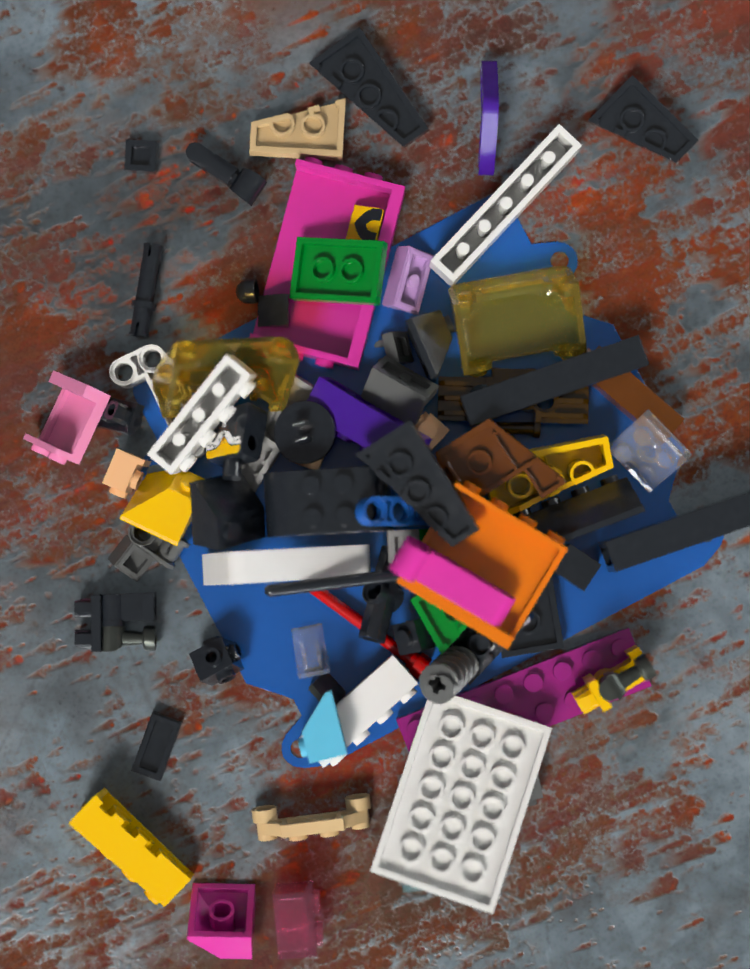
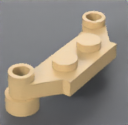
M358 793L345 797L346 810L288 818H278L275 805H262L252 808L251 811L253 823L257 825L259 841H271L277 837L289 838V841H302L312 834H320L321 837H333L339 835V831H344L349 827H352L354 830L369 828L368 809L371 808L370 794Z

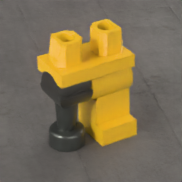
M633 645L625 650L628 659L611 669L603 668L597 671L594 677L591 673L582 677L585 685L571 692L584 715L598 706L603 712L612 708L609 701L621 700L627 690L657 676L651 663L637 645Z

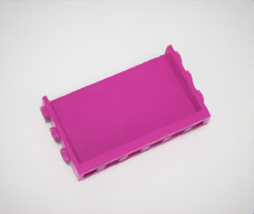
M305 157L304 160L296 159V173L263 295H290L297 237L346 239L354 205L384 209V217L377 241H384L388 244L386 269L405 196V186L383 181L382 176L371 172H365L364 176L352 173L353 169L344 165H335L334 168L324 166L321 160L312 157ZM290 299L289 328L258 327L257 317L253 334L250 333L249 340L251 343L256 344V350L272 354L273 350L277 349L286 352L285 357L293 360L303 361L304 357L316 360L315 365L333 369L335 364L359 371L376 306L294 301Z

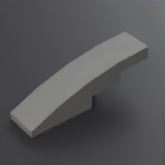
M295 373L291 374L277 400L273 402L268 410L260 459L257 462L242 465V474L254 492L257 491L263 482V474L270 471L281 453L274 438V428L279 415L289 405L299 401H307L315 386Z

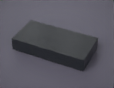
M153 711L131 771L161 781L183 721Z

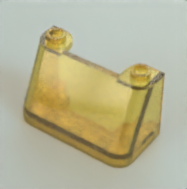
M554 266L459 283L448 288L464 376L480 377L486 375L487 371L493 367L492 361L553 351L562 360H567L587 353L579 282L569 267Z
M277 336L176 342L157 364L152 378L162 418L177 417L181 404L184 403L186 405L192 398L191 392H196L226 354L235 355L258 374L253 380L256 386L249 394L251 401H257L259 397L269 403L268 408L270 412L283 411L286 408L300 361L295 345L289 339Z

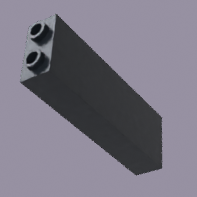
M750 490L598 542L608 572H618L749 527Z

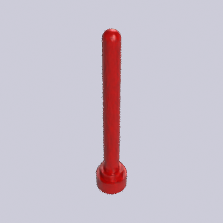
M327 590L309 592L358 629L361 628L363 616ZM388 634L385 643H379L406 663L405 667L409 669L408 672L416 679H419L422 671L432 661L423 652L421 654L416 652L400 656L395 639Z

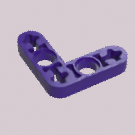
M482 60L480 71L481 123L478 175L494 176L499 116L497 61Z

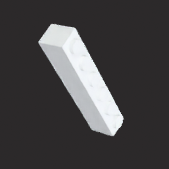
M558 124L431 259L429 267L452 288L578 154L582 144Z

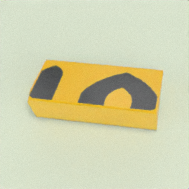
M354 205L346 239L377 241L384 217V209Z

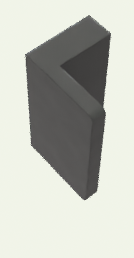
M384 356L372 367L361 397L406 423L411 419L414 425H416L425 405L436 395L439 385L393 359Z

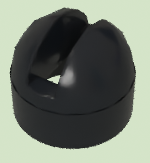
M256 278L243 280L237 285L235 293L241 302L245 304L258 303L260 290Z

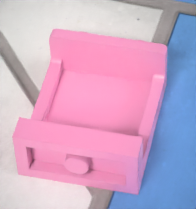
M53 370L48 382L61 387L62 390L40 437L36 438L25 433L23 439L33 443L31 450L47 456L49 459L63 465L66 464L67 460L79 465L111 396Z

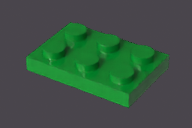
M297 237L289 298L294 301L380 306L388 244L384 241Z

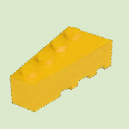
M601 434L529 449L559 473L567 482V484L543 499L525 471H522L489 492L488 498L489 501L493 497L510 506L507 511L508 513L515 514L548 497L557 495L571 486L580 484L613 468L608 436Z
M105 787L68 823L93 844L107 859L116 864L131 882H136L145 890L144 894L156 905L160 903L165 907L194 875Z

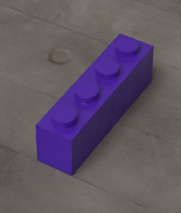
M319 376L307 401H312L325 407L335 422L336 436L345 442L351 443L354 441L361 446L360 451L405 423L364 400L360 394L333 378ZM419 431V433L425 440L426 444L429 446L432 441V438L428 437L427 435Z

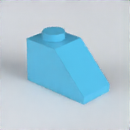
M332 689L325 691L302 731L303 737L298 739L302 757L308 756L310 764L342 756L348 752Z

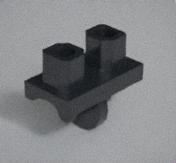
M110 397L97 427L133 436L141 426L140 413L143 411L144 406L135 402Z

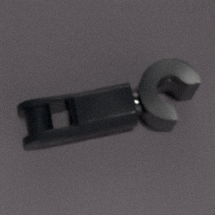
M193 142L186 148V155L192 164L230 187V190L250 206L253 205L267 184V181L262 176L249 169L242 168L239 173L237 167L217 154H213L212 151L200 143Z

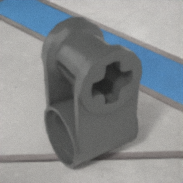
M130 524L128 529L129 538L135 545L170 570L175 568L174 562L183 549L189 548L191 545L182 537L178 545H174L167 554L173 544L154 535H151L148 540H143L137 533L138 527Z

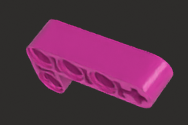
M409 535L406 536L389 565V569L398 576L410 582L415 580L498 628L516 601V598L508 592Z

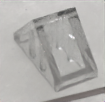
M322 623L291 629L298 678L302 679L330 673L331 667Z

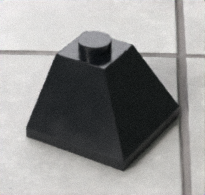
M441 310L406 320L405 325L425 375L433 383L437 380L453 339L451 334L455 332L449 315L443 317Z

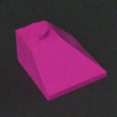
M193 883L187 940L220 959H252L255 923V884Z

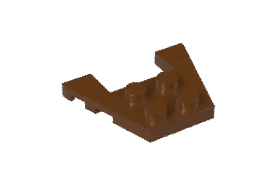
M488 418L435 452L437 461L453 486L455 482L463 485L465 480L482 489L479 494L481 497L522 471H525L542 499L567 484L566 480L491 418Z

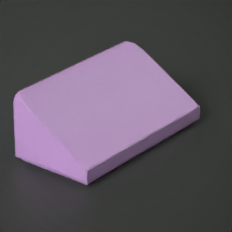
M398 246L382 305L418 315L431 269L429 264L434 255L410 246Z

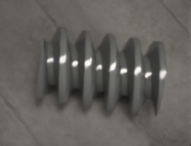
M454 645L430 663L419 677V686L426 699L436 704L449 702L476 676L479 664L475 654L464 646Z

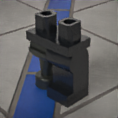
M157 592L91 595V598L74 601L75 617H91V629L75 630L76 647L91 648V652H111L123 646L143 644L144 650L156 651V625L144 626L143 632L126 631L125 621L157 620Z

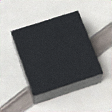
M126 139L124 171L126 173L156 174L157 141Z

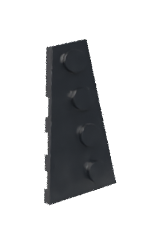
M360 27L309 62L316 71L403 148H406L430 131Z
M411 419L356 454L363 463L365 462L376 472V475L384 483H387L396 491L408 506L410 505L422 516V519L451 547L480 530L478 523Z

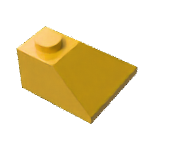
M166 470L147 473L121 514L120 519L177 546L192 521L190 482L203 480L204 478L190 471L186 473L181 471L173 475Z

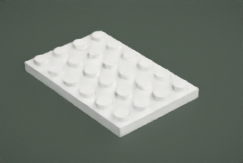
M454 696L449 702L443 704L432 703L427 699L370 872L493 914L552 728L458 696Z

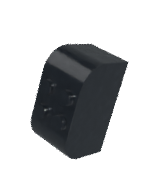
M370 467L283 471L263 474L267 538L394 530L393 526H364L356 518L355 507L362 498L392 496L391 487L384 483ZM370 502L367 505L366 513L371 520L375 519L377 510L375 505Z

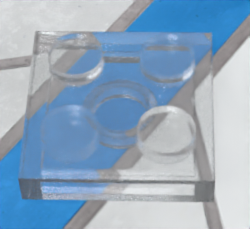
M649 409L609 444L611 454L649 493L693 455Z

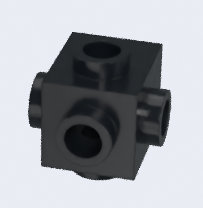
M211 637L203 642L202 647L189 653L200 682L211 686L217 683L224 684L236 678V673L244 670L240 660L243 658L240 647L236 642L224 637Z

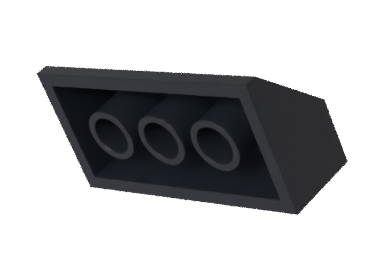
M615 474L600 480L601 487L590 491L587 485L571 491L572 498L561 502L558 496L542 502L543 509L531 513L530 508H527L512 515L518 518L522 513L538 523L535 527L538 531L546 535L551 530L566 539V542L645 512L628 478L625 477L619 480L618 475Z

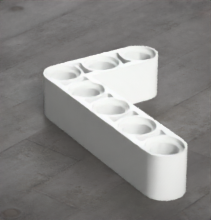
M370 545L202 554L203 585L309 580L371 572Z

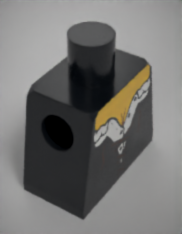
M251 403L234 406L236 411L225 424L222 421L214 429L217 435L204 448L206 459L223 467L222 479L226 481L241 480L242 465L257 462L261 457L268 412Z

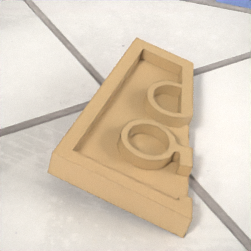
M346 98L336 100L334 104L319 107V105L308 107L306 111L291 115L285 113L251 122L250 156L301 159L312 157L320 160L342 161Z

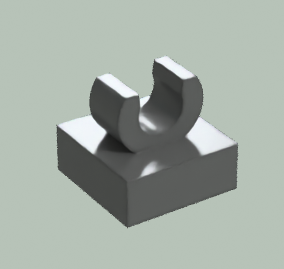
M392 331L382 334L383 340H379L374 344L375 348L385 347L386 356L401 365L414 362L407 331Z

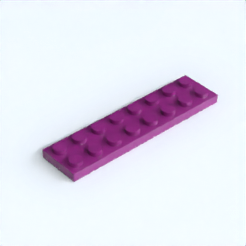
M626 627L455 696L550 727L583 713L571 692L585 685L582 677L589 673L594 677L597 671L603 668L611 669L628 659L625 650L636 644L630 629ZM650 680L643 681L627 690L624 697L651 687ZM424 707L396 718L409 752Z

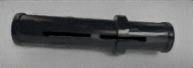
M144 243L143 245L144 249L136 298L131 303V307L134 310L129 335L139 338L141 336L142 338H149L152 311H156L154 298L164 247L152 243V246H150V243Z

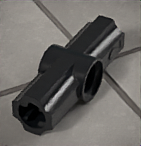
M382 545L375 571L389 570L391 562L388 563L387 545ZM388 582L364 585L362 597L367 602L359 638L375 643H385L392 612L398 610L404 600V592L399 586L400 584Z

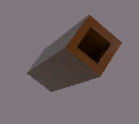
M588 347V349L584 353L590 352L592 350ZM631 372L591 385L659 445L665 443L685 420Z

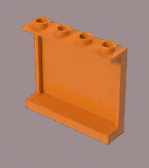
M465 480L463 485L455 482L454 487L478 523L480 530L451 547L430 527L422 542L516 598L515 603L498 628L416 580L410 582L399 576L396 583L508 650L567 552L568 548L563 546L566 539L551 530L546 535L535 529L538 524L536 521L522 513L518 518L507 512L510 506L495 497L491 501L486 500L479 495L482 489Z

